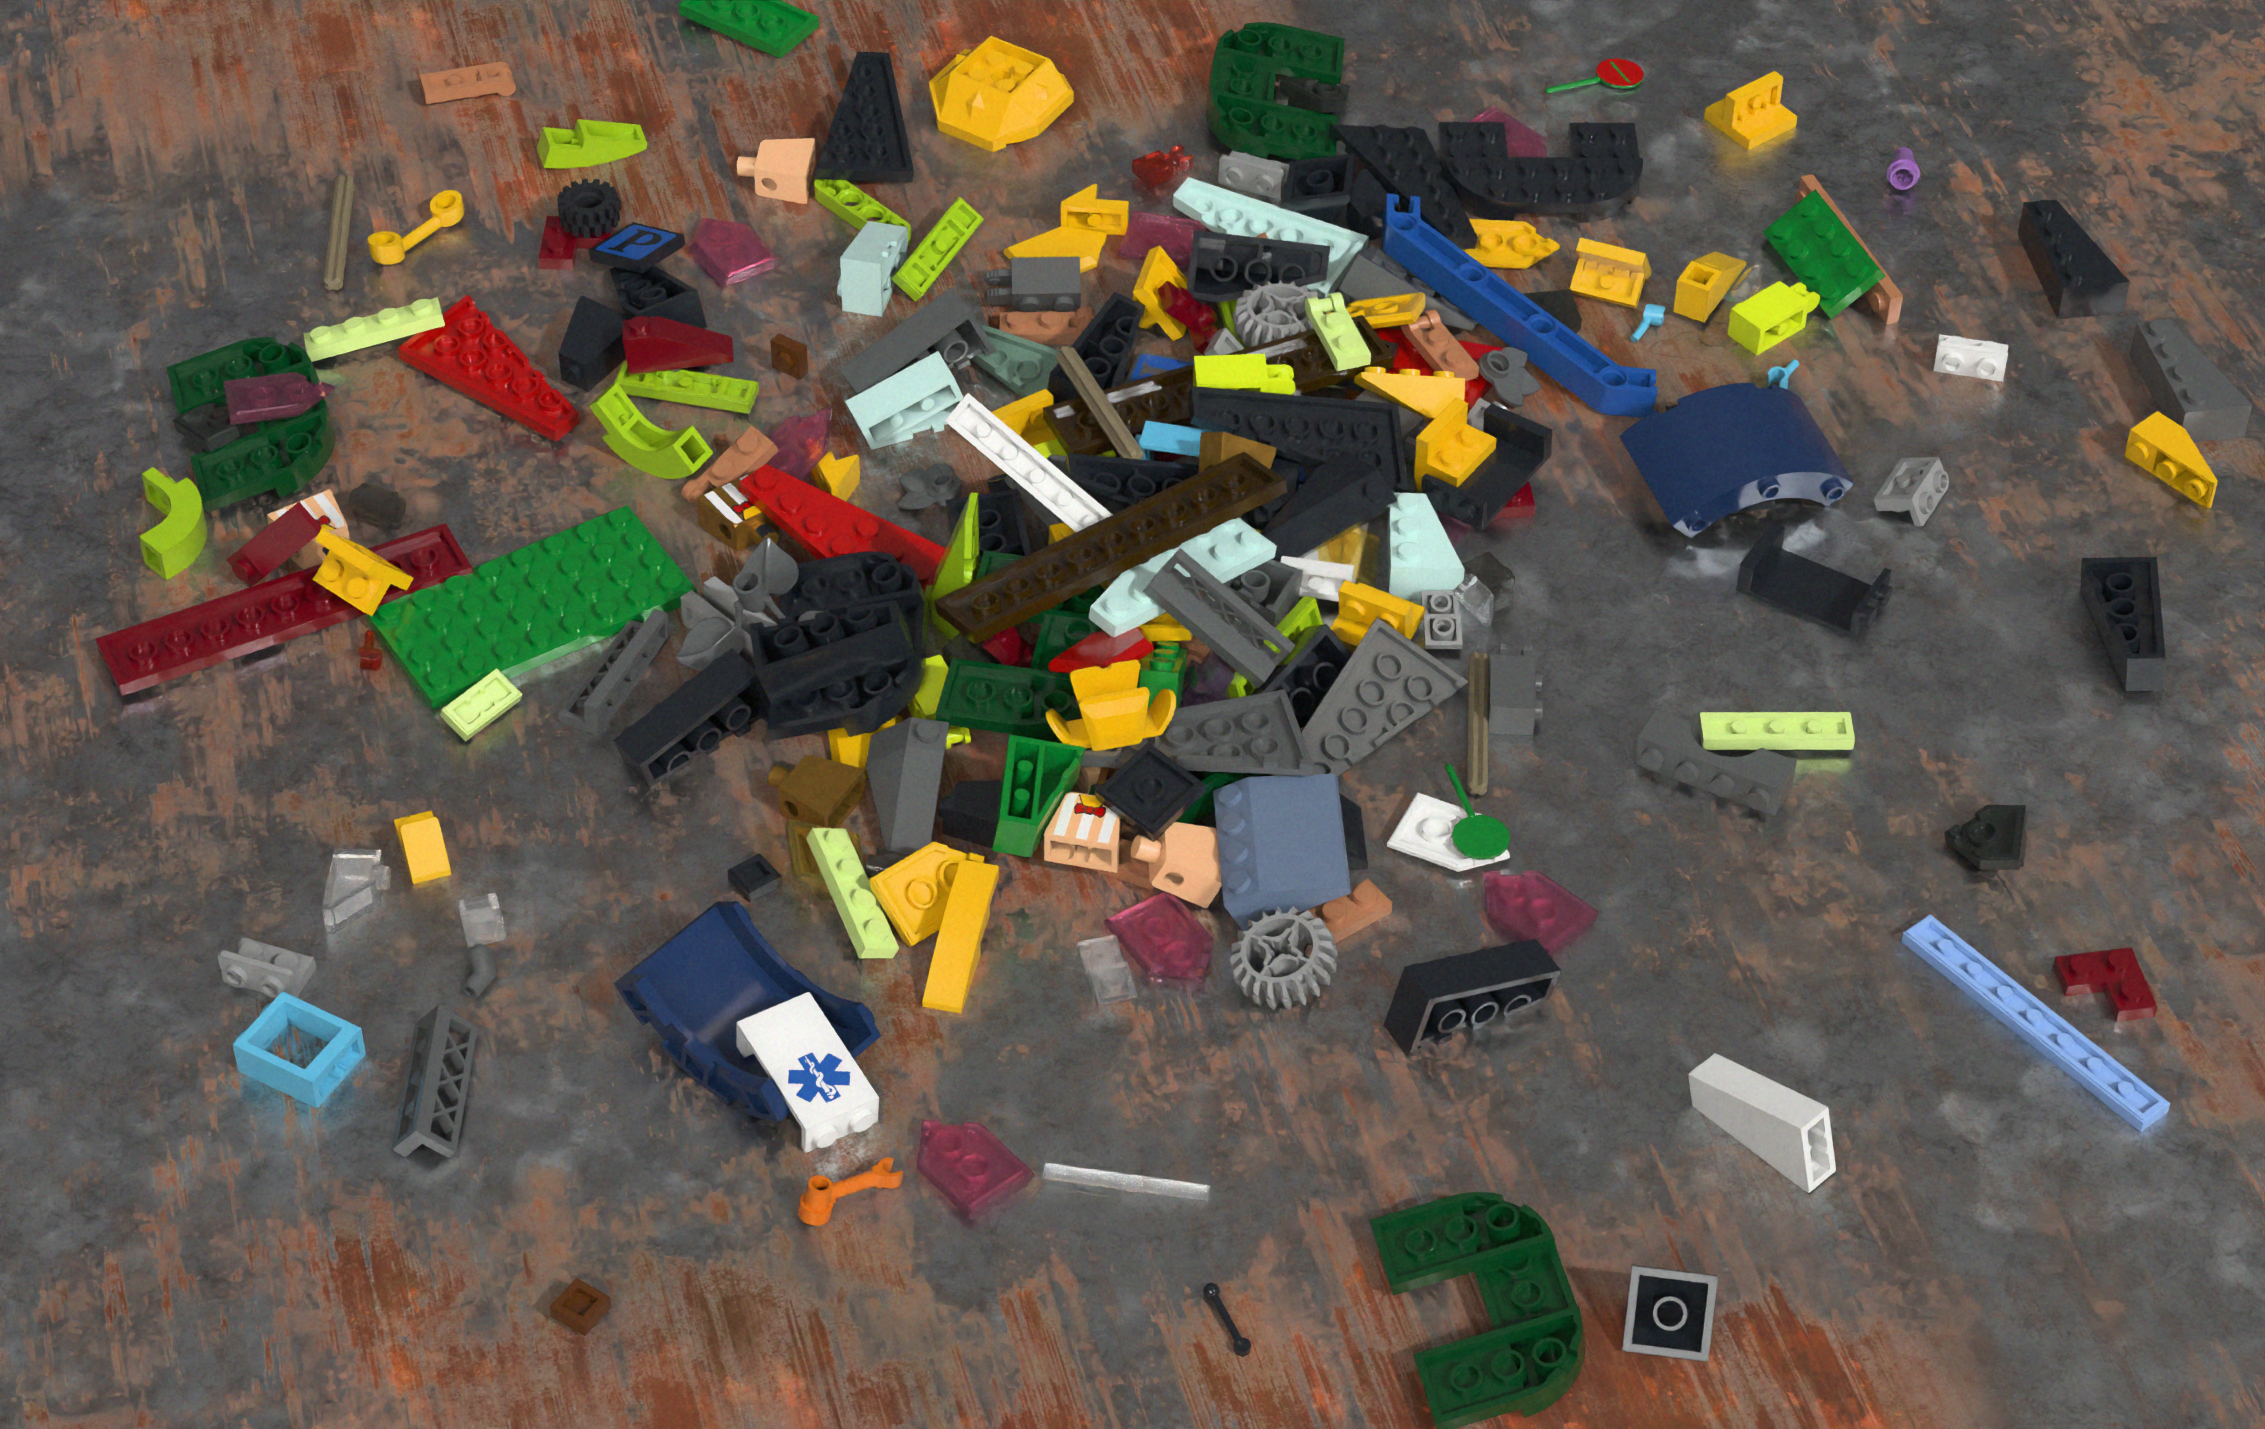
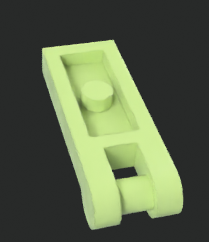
M1340 292L1330 293L1328 298L1318 299L1316 296L1306 298V314L1336 370L1341 371L1370 365L1371 353L1344 306L1342 294Z

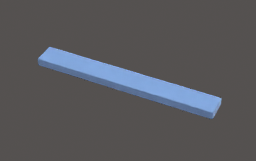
M1931 914L1903 932L1901 942L2139 1132H2142L2168 1113L2170 1103Z

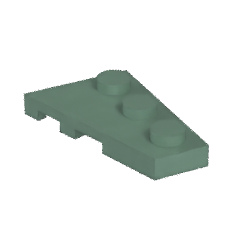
M984 324L981 325L996 352L986 357L981 353L971 358L972 361L1023 398L1048 388L1050 372L1058 364L1056 354L1060 352L1059 350Z

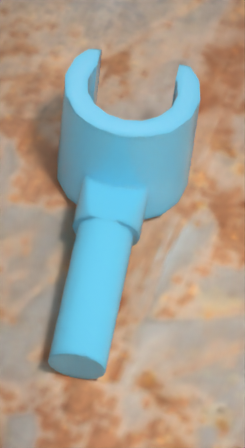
M1655 304L1646 305L1643 320L1630 337L1633 343L1638 342L1650 325L1662 327L1665 307Z
M1793 359L1785 368L1780 366L1771 368L1768 372L1767 386L1769 387L1774 382H1780L1779 387L1788 389L1789 377L1799 366V361Z

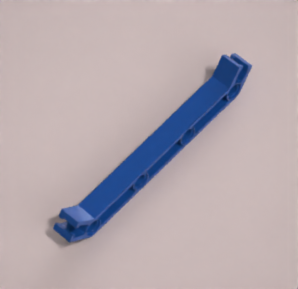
M1387 193L1382 216V248L1388 256L1510 347L1526 352L1529 361L1598 412L1644 418L1653 412L1658 393L1657 386H1654L1656 383V370L1619 366L1420 219V197H1410L1408 213L1396 212L1394 207L1395 203L1399 204V195Z

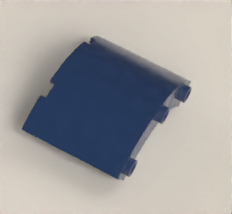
M1735 383L1698 391L1678 399V406L1662 414L1658 410L1650 413L1619 435L1671 525L1690 538L1724 516L1756 503L1780 498H1804L1820 502L1828 507L1833 502L1842 498L1845 492L1855 485L1799 395L1775 385H1770L1768 388H1756L1754 383Z
M739 901L715 902L614 983L620 995L642 1026L648 1022L665 1040L660 1047L687 1074L724 1102L729 1104L735 1099L746 1105L744 1106L746 1113L769 1121L780 1122L791 1111L756 1056L752 1054L744 1058L737 1048L738 1021L810 992L853 1059L881 1037L874 1024L875 1018L872 1012L862 1002H853L835 996L813 984L804 973L790 966L751 922L749 912L740 905Z

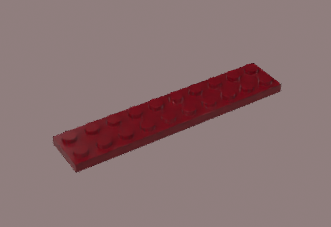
M446 523L368 548L414 578L407 591L390 584L378 606L414 593L417 590L444 583L451 576H465L473 573L471 564ZM319 564L95 639L98 651L121 696L351 620L366 613L313 580L321 566Z

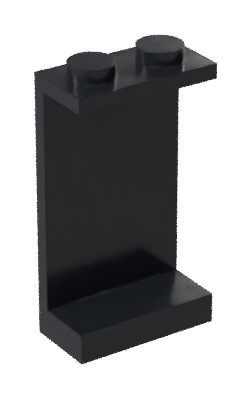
M1492 403L1484 411L1483 432L1497 438L1496 449L1459 487L1429 474H1425L1422 477V493L1427 495L1434 510L1482 531L1551 457L1552 429Z
M1772 522L1740 563L1736 591L1856 640L1864 627L1867 629L1871 627L1879 606L1885 607L1893 591V587L1889 586L1891 570L1884 568L1875 582L1870 585L1782 549L1785 527Z

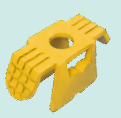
M1138 660L1111 663L1106 668L1094 666L1074 670L1069 675L1082 719L1065 721L1054 709L1046 712V718L1053 732L1063 744L1086 747V749L1092 748L1093 751L1130 746L1141 743L1143 738L1163 734L1174 715L1176 707L1175 693L1166 688L1160 690L1150 707H1148L1149 689L1147 687L1137 688L1140 671Z

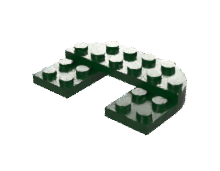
M1269 22L1247 23L1238 32H1234L1232 29L1228 30L1217 43L1210 68L1206 119L1212 132L1233 151L1247 153L1267 159L1268 153L1296 160L1336 156L1337 141L1335 142L1329 137L1331 124L1338 125L1339 117L1274 103L1273 99L1276 73L1289 78L1308 77L1318 79L1317 83L1337 86V83H1340L1342 78L1345 38Z
M272 337L251 338L166 367L179 415L202 404L216 403L217 407H224L249 397L255 414L259 432L232 441L210 453L204 451L190 457L202 504L207 513L276 488L280 498L290 493L299 492L323 469L332 455L336 433L323 388L310 357L297 344L290 342L288 346L277 343L276 339Z
M984 551L976 580L1026 556ZM1098 584L1083 594L1075 595L1057 604L1054 608L1044 610L1025 620V622L1042 624L1030 668L952 658L935 713L936 721L949 722L950 726L1007 733L1051 742L1058 740L1059 738L1047 721L1046 712L1054 709L1065 721L1082 719V715L1071 683L1070 673L1052 672V670H1049L1048 665L1055 657L1089 635L1104 631L1089 619L1091 605L1106 590Z
M1469 1192L1448 1196L1369 1220L1393 1296L1474 1272L1493 1327V1331L1413 1354L1436 1429H1455L1521 1409L1523 1418L1545 1410L1570 1389L1581 1371L1586 1353L1583 1321L1579 1305L1577 1306L1559 1257L1554 1236L1547 1223L1536 1211L1526 1204L1519 1207L1506 1202L1501 1194Z

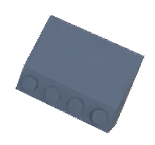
M1335 774L1247 777L1213 790L1223 902L1225 908L1243 931H1249L1248 919L1255 922L1262 920V911L1271 916L1275 915L1277 906L1283 909L1284 913H1288L1294 906L1299 912L1352 893L1338 778Z

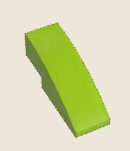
M577 119L574 130L543 127L537 151L544 168L567 169L589 167L623 159L646 150L648 144L640 125Z

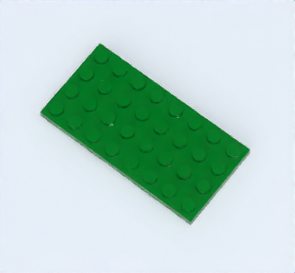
M626 505L473 567V573L451 576L444 583L417 590L414 593L380 605L372 616L366 614L367 623L434 711L450 704L495 669H498L507 679L513 678L618 634L629 621L635 620L644 623L654 609L668 613L680 608L681 596L691 590L697 593V589L630 507Z

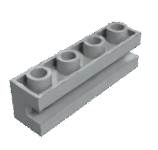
M716 576L703 583L704 597H700L693 590L681 596L683 624L689 629H692L702 620L711 617L724 618L730 622L732 627L734 626L736 610L733 604L739 599L734 588L726 585ZM744 609L742 612V628L736 635L743 640L745 645L741 657L755 669L749 624L762 622L764 627L779 625V623H775L762 611L752 613Z

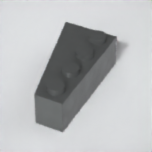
M951 287L850 360L839 371L851 389L858 395L939 351L949 369L956 367L960 370L970 365L969 359L981 353L986 357L996 352L971 309Z
M2170 319L2137 322L2130 356L2161 414L2185 428L2194 443L2245 436L2252 409L2250 401Z
M1271 559L1223 584L1273 627H1276L1298 603L1303 570ZM1206 592L1213 600L1220 602L1219 598L1212 592ZM1235 615L1238 621L1248 626V623L1242 617Z

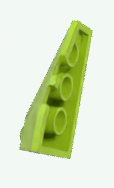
M973 492L970 493L936 569L933 585H927L925 591L928 605L931 607V623L963 652H970L972 642L936 613L934 601L976 580L980 566L978 493Z

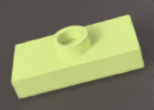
M495 669L441 710L440 717L466 742L521 700L522 693L498 669Z

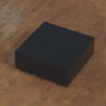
M760 853L727 870L728 880L749 902L782 886V876Z

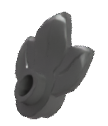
M1505 347L1501 351L1494 350L1483 354L1478 361L1480 374L1484 379L1492 383L1495 393L1509 405L1521 407L1524 403L1523 397L1533 395L1540 390L1541 384L1523 368L1528 356L1526 352L1513 347Z
M934 464L928 471L922 469L911 470L899 478L900 485L909 491L898 503V507L901 509H924L933 503L938 506H946V500L961 497V480L955 476L954 469L947 464Z

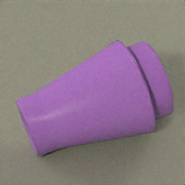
M1906 147L1895 151L1894 158L1886 173L1889 183L1897 189L1905 190L1911 188L1920 177V170L1914 159V154L1911 149Z

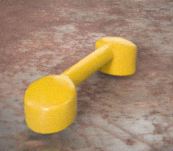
M445 190L438 193L430 202L432 218L402 238L399 234L388 231L376 232L368 236L367 241L371 258L376 263L383 265L400 263L406 256L405 252L441 227L446 228L458 223L465 211L461 194L455 190Z

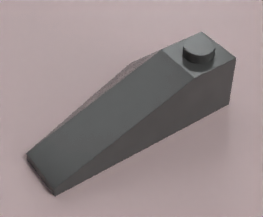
M1374 245L1357 255L1339 287V290L1346 293L1345 298L1349 302L1422 292L1425 293L1426 305L1422 313L1435 309L1443 324L1471 331L1480 325V323L1445 297L1435 295L1436 291L1421 279L1410 277L1408 275L1409 270Z
M910 717L871 736L866 762V775L870 781L873 793L872 800L874 808L877 810L880 834L888 866H893L932 842L946 755L949 722Z

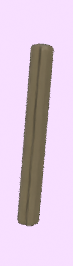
M340 174L335 180L323 277L324 287L328 291L332 289L338 291L343 287L355 186L353 183L354 178L349 174L346 176Z
M1062 346L1060 348L1061 351L1056 354L1058 363L1120 457L1141 460L1144 457L1143 451L1073 347Z
M1472 652L1469 655L1467 791L1471 795H1484L1487 792L1489 656L1485 652L1480 654Z

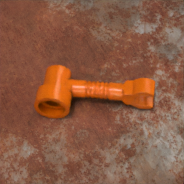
M887 1157L881 1159L878 1165L872 1166L867 1172L836 1182H832L826 1176H812L808 1180L806 1192L800 1198L798 1216L809 1225L820 1226L826 1224L831 1218L833 1203L836 1202V1199L872 1187L878 1189L883 1187L889 1189L896 1188L901 1184L904 1171L888 1173L892 1170L894 1158Z

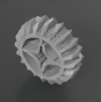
M1281 280L1278 284L1266 281L1264 286L1254 284L1252 290H1244L1243 297L1238 298L1235 306L1233 323L1235 324L1237 338L1243 340V346L1253 347L1314 329L1305 311V299L1318 297L1317 292H1308L1307 285L1297 287L1294 281L1290 284H1283Z
M1277 906L1275 915L1271 916L1262 911V920L1255 922L1248 919L1249 931L1238 930L1237 938L1239 942L1231 944L1233 956L1230 957V966L1234 973L1233 978L1241 988L1242 993L1247 998L1253 997L1254 1002L1259 1007L1267 1002L1268 1006L1275 1010L1283 1002L1284 1006L1290 1010L1293 1001L1299 1000V1002L1306 1006V996L1313 994L1319 997V985L1330 986L1331 979L1329 974L1336 972L1337 965L1335 959L1338 958V951L1334 944L1333 934L1328 930L1325 922L1320 917L1315 919L1309 910L1300 914L1299 910L1293 906L1288 913H1284L1283 909ZM1307 943L1313 946L1309 959L1303 956L1305 953L1304 947ZM1259 957L1264 959L1262 963L1264 968L1260 973L1255 971Z

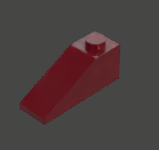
M638 316L630 320H623V344L629 375L734 362L733 338L731 336L659 316Z
M299 501L252 537L226 560L232 566L236 577L244 581L249 587H252L314 539L322 527Z

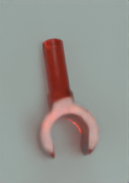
M371 630L366 631L364 646L358 649V654L361 657L360 669L379 671L382 665L383 653L381 649L373 648L374 632Z

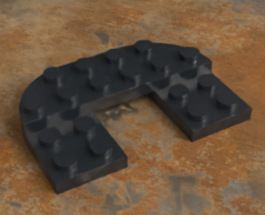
M1455 121L1439 122L1440 158L1444 172L1451 182L1459 201H1465L1474 208L1473 213L1491 220L1514 221L1515 213H1579L1580 223L1595 222L1619 214V208L1626 203L1631 205L1638 194L1643 169V158L1639 156L1635 123H1569L1568 137L1571 158L1508 157L1504 122Z
M874 551L857 552L797 564L799 569L797 582L787 593L780 595L779 609L786 618L794 617L797 622L799 617L807 611H830L831 614L842 615L846 614L847 610L851 607L896 600L910 629L915 657L832 684L829 687L817 689L790 700L773 705L770 702L767 732L772 741L843 727L849 737L875 732L881 725L894 718L910 703L918 693L922 683L926 664L929 605L925 592L912 567L909 564L903 565L897 562L895 556L888 553Z

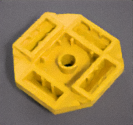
M989 36L973 49H964L960 54H956V57L929 81V94L938 130L991 152L1006 148V144L1023 142L1039 136L1074 102V91L1064 74L1057 71L1051 59L993 36Z

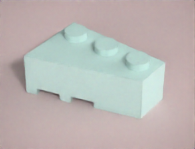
M868 221L840 257L841 276L838 281L837 295L842 297L843 311L883 316L896 285L891 278L905 262L908 255L907 227Z
M939 351L845 402L872 450L913 439V433L931 428L934 433L943 431L944 425L948 424L945 420L964 397Z
M1394 493L1397 501L1388 509L1387 519L1388 593L1405 600H1420L1421 590L1458 591V599L1462 601L1465 569L1427 495L1424 493Z

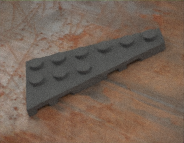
M1377 617L1301 731L1313 762V774H1335L1338 778L1463 689L1469 681ZM1273 774L1272 776H1287V775H1283V774Z
M1285 689L1177 708L1162 735L1143 738L1139 744L1102 751H1093L1092 748H1087L1082 762V766L1121 768L1136 752L1149 742L1187 771L1313 776V762Z

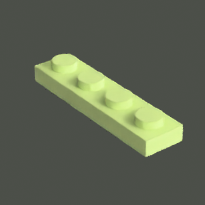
M436 297L433 299H419L411 305L396 309L386 308L377 314L363 318L353 317L344 323L330 327L320 326L303 335L306 352L311 362L439 328L445 326L439 299Z
M1700 712L1698 720L1701 746L1706 750H1758L1760 748L1767 750H1853L1855 743L1850 712Z
M812 828L806 837L807 842L858 957L893 958L899 946L882 908L871 890L868 877L846 829Z

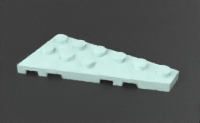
M1190 177L1184 181L1173 195V206L1215 233L1256 237L1265 232L1269 239L1330 246L1326 281L1307 285L1308 292H1317L1319 299L1328 298V294L1335 292L1346 277L1357 255L1368 248L1369 236L1291 212L1290 210Z
M1242 519L1229 520L1206 534L1198 535L1175 549H1170L1151 558L1147 563L1139 564L1121 573L1091 605L1089 619L1111 637H1116L1166 613L1143 590L1160 568L1180 548L1223 584L1274 558L1277 546ZM1178 563L1174 566L1185 577H1190V574Z

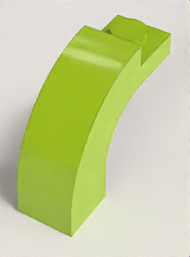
M617 382L609 385L589 405L590 409L608 431L602 436L607 445L630 465L656 477L680 479L694 474L713 454V451L693 425L678 431H668L649 422L638 411Z
M152 467L142 473L146 498L148 502L167 517L159 525L140 535L139 540L144 563L167 581L186 569L199 556L207 539V525L202 499L194 483L187 477L176 483L170 476H164Z

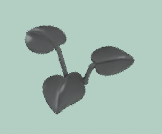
M766 537L752 552L741 572L733 580V588L739 599L733 604L736 610L734 626L732 627L728 620L719 617L702 620L685 637L680 651L675 656L676 660L690 669L702 671L714 659L722 656L731 648L741 656L745 645L743 640L736 634L742 628L743 610L759 613L766 607H769L778 619L786 618L775 605L770 595H783L795 585L799 576V569L795 560L779 548L769 537ZM807 611L799 617L797 622L815 619V614L823 611Z

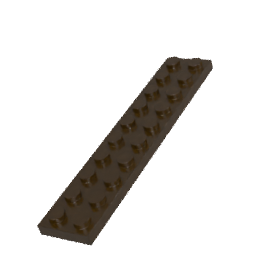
M1363 315L1353 317L1352 320L1371 353L1370 365L1337 371L1315 329L1225 354H1265L1266 365L1285 364L1291 366L1294 372L1292 380L1295 382L1296 387L1292 395L1304 394L1354 379L1359 373L1365 372L1366 367L1392 368L1394 360L1392 353ZM1194 364L1102 390L1134 439L1136 434L1142 435L1146 421L1186 427L1195 426L1190 423L1188 393L1191 386H1193ZM1082 397L1043 407V419L1066 454L1097 455L1115 449Z
M1242 452L935 600L936 613L974 644L989 640L993 635L1005 629L1019 625L1026 619L1044 610H1050L1057 604L1075 595L1083 594L1088 589L1106 580L1114 579L1120 573L1139 564L1147 563L1151 558L1170 549H1175L1198 535L1206 534L1229 520L1237 519L1260 505L1270 503L1274 498L1287 493L1286 481L1246 452Z

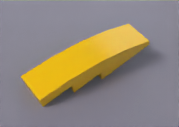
M960 860L940 926L923 996V1007L962 1013L981 956L980 944L990 917V903L999 878V866Z

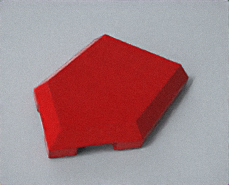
M1136 627L1116 637H1111L1105 631H1100L1089 635L1055 657L1048 666L1052 672L1071 673L1074 670L1094 666L1106 668L1111 663L1130 660L1139 661L1151 653L1154 647L1140 627Z

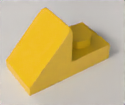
M1093 184L1061 201V226L1098 231L1107 235L1128 236L1129 201L1097 199L1098 184Z
M820 439L807 442V469L818 489L847 501L860 481L859 456L853 455L835 460L831 451L826 452Z
M432 810L394 819L395 831L413 884L451 875L439 820L433 816Z

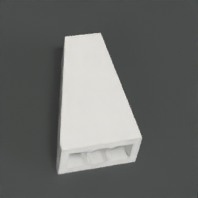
M1716 1053L1688 1074L1692 1106L1802 1190L1810 1193L1836 1171L1828 1106Z

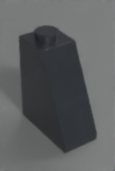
M582 295L577 301L558 353L561 380L590 392L626 359L623 344V320H630L632 317Z
M1001 780L957 782L951 794L945 795L940 804L939 816L943 818V834L992 848ZM1019 856L1022 858L1030 859V857Z

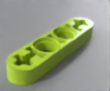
M815 179V199L820 204L860 231L868 222L866 219L869 218L881 219L871 222L907 227L908 247L912 242L911 226L907 221L847 180ZM851 202L858 203V205L856 206H846L844 204Z

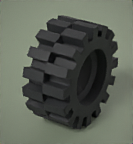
M582 179V184H578L577 181L571 182V188L566 185L562 188L563 192H559L557 199L561 227H564V231L567 233L573 231V236L579 237L580 233H584V238H590V234L595 233V236L599 237L602 236L601 231L608 234L611 232V227L616 228L618 226V221H620L618 193H616V188L614 186L610 187L608 182L604 181L600 185L599 179H594L593 183H588V179Z

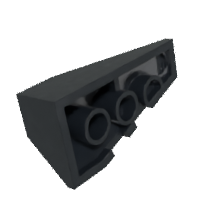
M1194 230L1187 291L1193 296L1194 300L1222 303L1243 297L1244 290H1252L1254 284L1264 286L1266 281L1272 284H1278L1280 280L1283 284H1290L1294 281L1297 287L1324 282L1327 279L1330 246Z

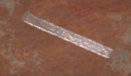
M1045 1163L1043 1179L1205 1202L1209 1201L1210 1185Z

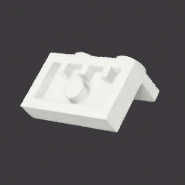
M1939 334L1933 371L2003 382L2008 358V345L1993 341H1981Z

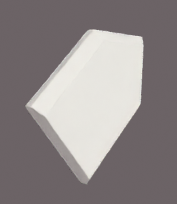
M1418 792L1387 842V847L1458 872L1506 860L1510 857L1508 850L1498 857L1486 860L1469 858L1460 853L1453 845L1452 832L1455 825L1461 819L1468 817L1464 808Z

